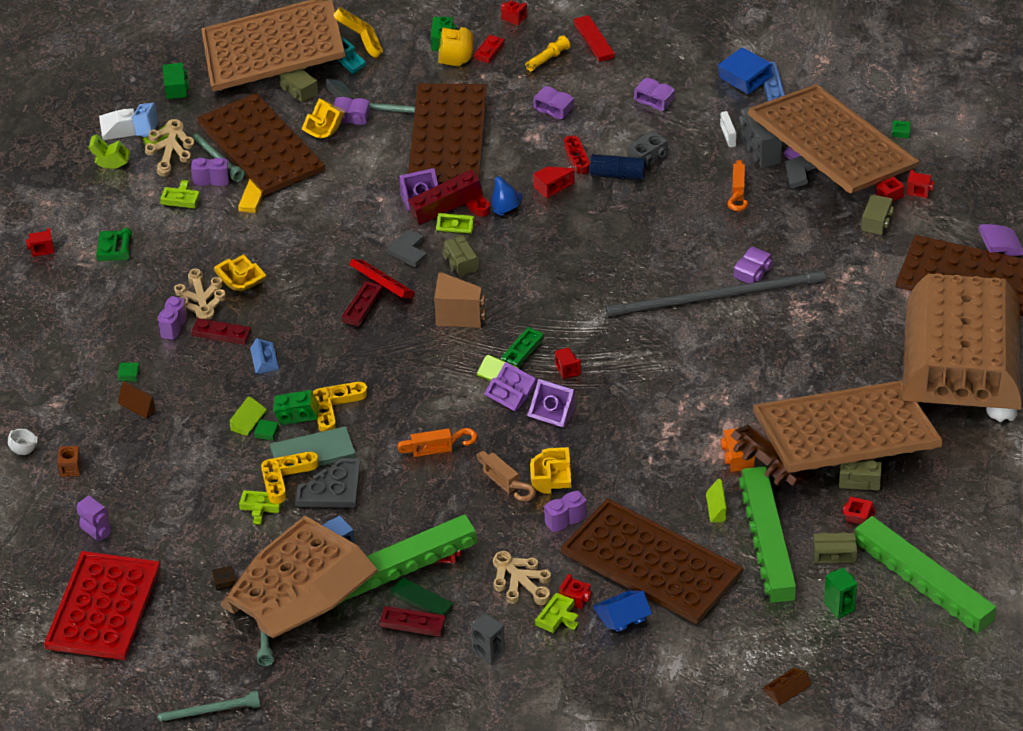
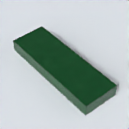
M402 578L391 590L392 596L426 613L445 615L446 617L454 608L453 602L405 578Z

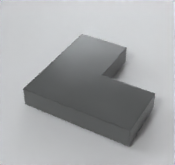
M802 156L785 161L791 188L794 189L808 184L806 171L817 168Z
M408 229L386 249L387 254L416 268L427 258L426 252L416 248L424 241V237Z

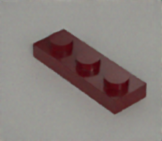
M365 281L342 315V322L359 327L382 293V285Z
M197 318L191 330L194 337L246 345L252 333L249 326Z
M384 606L379 624L383 628L441 637L446 619L445 615Z

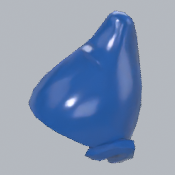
M500 176L495 177V187L491 198L493 212L504 216V212L516 208L522 202V194L517 193Z

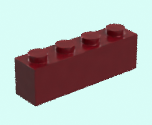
M471 169L408 199L412 216L421 225L438 217V213L444 214L483 195L479 178Z

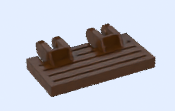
M750 425L738 428L731 434L733 439L739 441L733 450L736 453L742 451L745 460H749L755 455L767 466L771 465L764 475L767 478L770 476L775 477L774 483L776 485H780L786 480L793 486L806 480L810 474L806 470L788 473L771 442Z

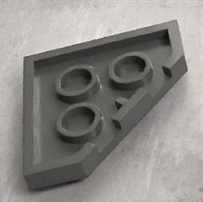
M340 458L334 462V466L329 469H323L314 475L313 479L305 484L303 482L297 486L296 507H356L361 465L360 458Z

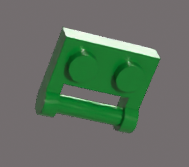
M124 228L122 231H100L96 253L97 261L129 259L130 252L128 248L129 240L132 237V230ZM118 240H122L121 249L117 251Z

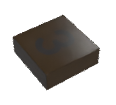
M232 566L212 570L216 589L231 587L236 583Z

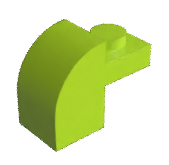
M98 134L92 136L88 146L90 151L96 155L95 163L103 168L116 169L126 164L130 155V151L119 140L108 145Z

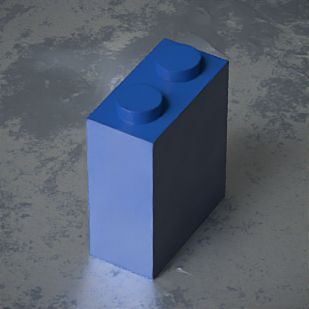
M743 47L718 64L720 78L746 94L751 93L773 77L771 63Z

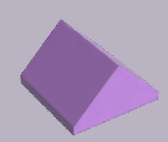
M434 168L399 176L400 195L407 211H410L408 199L438 185Z
M538 379L528 416L565 427L575 411V390Z

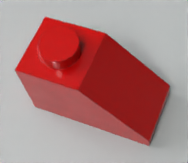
M547 166L533 174V188L546 198L575 183V170L573 168Z

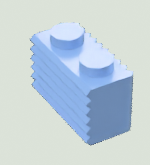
M154 103L139 104L133 114L132 122H134L135 135L148 137L149 132L155 130L159 121Z

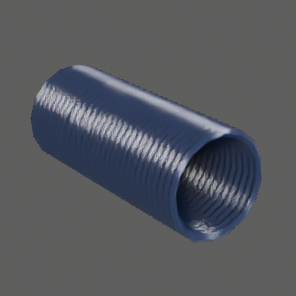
M592 154L590 176L644 180L646 160L643 157L634 158Z

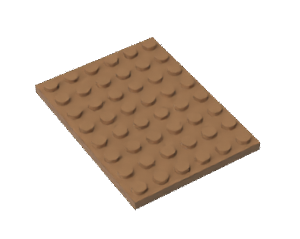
M308 0L201 28L212 91H221L225 88L255 82L259 79L270 78L278 74L346 57L338 22L333 15L335 12L333 1Z
M818 84L751 107L747 113L754 121L764 126L767 131L777 136L780 141L790 146L793 151L799 153L806 161L812 163L819 171L825 173L832 181L839 184L850 194L916 168L919 164V160Z
M902 380L753 405V412L788 473L942 447L941 437L918 403L902 401Z

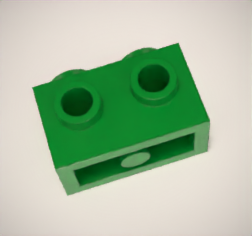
M433 17L431 51H439L442 28L457 30V25L453 24V17Z
M183 63L162 65L166 99L187 97L186 90H189V82L186 79H188L187 69L183 68Z
M312 390L275 396L273 412L281 425L318 419L319 403Z
M844 567L830 572L826 575L824 604L837 619L854 612L856 609L858 583L855 581L854 576L848 573Z

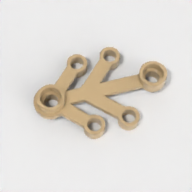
M177 119L169 120L166 123V127L161 130H151L148 137L152 142L158 141L160 137L169 134L168 138L156 144L148 143L145 146V153L147 155H154L156 151L165 148L163 159L157 164V173L163 177L171 173L169 161L173 149L179 155L182 162L190 161V152L183 150L175 140L176 136L180 138L186 149H191L194 146V139L186 136L183 132V123Z
M192 269L188 274V280L191 285H194L196 294L186 290L185 285L178 284L174 287L175 295L181 296L179 298H184L185 308L195 312L197 318L212 320L214 308L226 299L225 291L220 289L222 287V280L219 277L212 278L211 286L203 292L201 284L203 282V273L199 269ZM214 294L215 298L207 304L206 301ZM188 299L199 303V306L189 303Z
M499 551L495 554L493 565L497 568V576L493 582L494 589L499 592L506 589V580L504 579L506 570L511 574L509 591L506 593L507 602L511 604L518 602L519 583L533 595V599L538 605L543 606L549 602V589L543 586L537 587L528 579H539L541 583H549L551 581V572L549 570L537 571L538 560L536 558H513L507 551ZM515 566H526L527 570L517 569Z

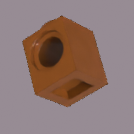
M79 446L59 447L57 466L60 477L80 476L81 455Z

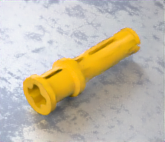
M562 35L554 43H549L547 49L525 63L526 68L532 72L550 58L558 57L563 50H568L571 45L567 37Z

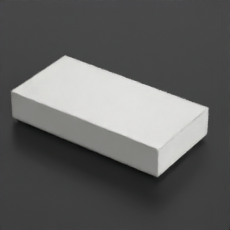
M727 111L721 112L720 126L729 147H736V131Z

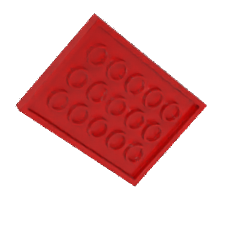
M81 551L44 641V648L47 650L126 660L159 573L160 561Z

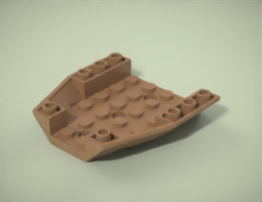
M304 516L253 558L220 605L233 614L241 609L256 619L260 631L271 638H275L333 609L378 571L358 545Z

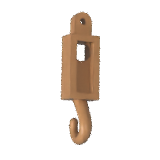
M484 451L477 453V459L483 464L484 473L510 494L516 489L530 492L526 496L514 493L515 499L528 502L535 497V488L528 483L520 482L519 474L495 453L492 452L489 455Z

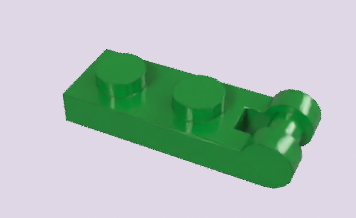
M527 327L502 355L500 360L520 369L522 363L544 340V333Z

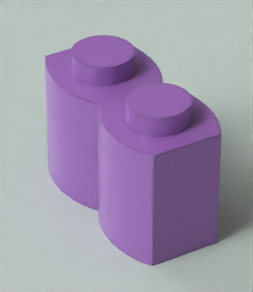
M644 78L634 89V99L637 102L650 105L652 108L664 111L674 100L675 89L666 84H659L651 78Z
M544 86L533 98V107L539 112L549 113L555 118L564 119L574 108V98L567 93L558 92L552 87Z
M338 97L334 102V106L340 107L345 111L341 123H352L355 125L367 123L371 111L369 100Z
M197 158L192 160L191 171L194 185L207 186L212 184L223 186L229 184L230 176L227 159L215 158L209 160Z
M753 246L750 247L744 257L735 265L734 278L745 283L760 282L764 273L770 271L773 266L772 254Z
M171 296L166 301L165 309L158 316L161 338L174 340L179 335L180 327L187 319L184 298Z
M573 491L563 496L562 499L548 502L544 506L545 524L552 532L563 530L569 524L578 523L585 519L587 516L585 497L580 491Z
M88 495L77 504L80 527L96 541L100 542L107 538L111 532V525L107 521L108 510Z

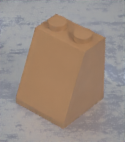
M438 273L434 296L436 326L481 328L482 320H485L486 309H482V306H485V295H482L481 287L445 273Z

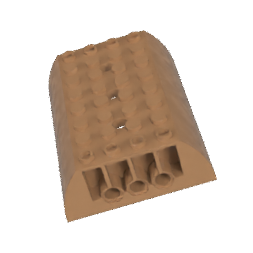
M927 274L917 283L908 298L906 306L902 401L1021 410L1020 305L1015 291L1005 279Z

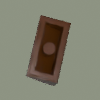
M125 381L122 383L118 404L144 418H148L155 411L153 396Z
M794 667L762 689L775 703L782 705L810 687L811 681L806 671Z

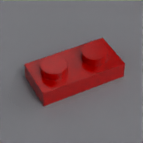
M489 35L474 53V59L490 63L505 45V39Z

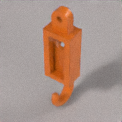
M737 160L736 164H733L732 196L727 203L730 210L736 212L743 211L748 206V201L744 200L745 164H742V160ZM735 201H743L741 206L734 205L733 203Z
M449 428L410 434L411 440L399 442L397 448L400 453L412 452L413 457L452 451V445L463 435H470L472 437L468 441H463L464 446L474 444L477 441L478 435L471 428L460 429L452 435Z

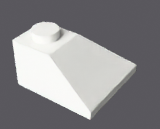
M133 108L117 110L99 116L103 140L135 136L134 122H132Z

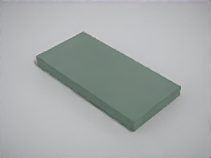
M346 426L270 444L273 458L314 452L318 455L319 466L332 464L340 458H356ZM290 463L285 466H293L294 464Z

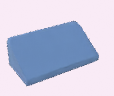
M256 338L250 348L255 372L277 371L279 367L273 342Z

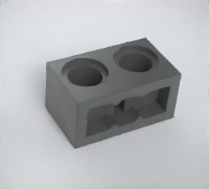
M655 131L648 133L627 146V156L645 158V167L668 154V140Z
M486 613L480 618L475 619L471 625L472 652L492 665L505 653L504 625Z

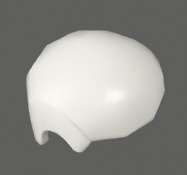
M986 407L990 418L996 419L1000 423L1005 419L1013 421L1017 416V409Z
M27 429L10 431L8 446L14 453L28 455L37 446L38 437Z

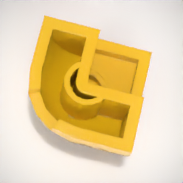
M463 27L459 31L442 28L438 63L461 66L463 63L471 60L474 40L472 32Z
M318 99L313 113L307 115L302 130L317 138L332 136L339 128L345 111L323 99Z
M244 254L232 261L229 258L214 267L215 273L228 287L236 291L251 289L266 279V274L256 263L252 264Z
M569 447L543 449L540 454L536 455L533 459L531 458V483L537 491L551 494V489L571 488Z

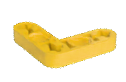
M341 7L334 12L333 15L337 21L360 34L367 52L372 57L378 58L383 53L375 30L370 24Z
M353 382L318 388L313 391L319 403V411L322 409L329 410L326 413L318 412V419L316 420L319 431L336 429L332 405L360 401L367 397V386L365 383ZM339 392L344 393L343 396H336L335 394ZM324 420H328L329 425H325Z
M304 452L263 461L261 470L269 501L274 504L285 501L286 490L282 476L315 470L319 466L318 455L314 452ZM290 463L294 464L293 466H285ZM271 480H278V481L275 482V483H270V482H269V481H271Z

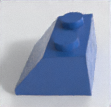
M628 590L593 605L594 610L608 629H616V632L628 628L627 624L641 623L646 620V616L652 614L643 590Z

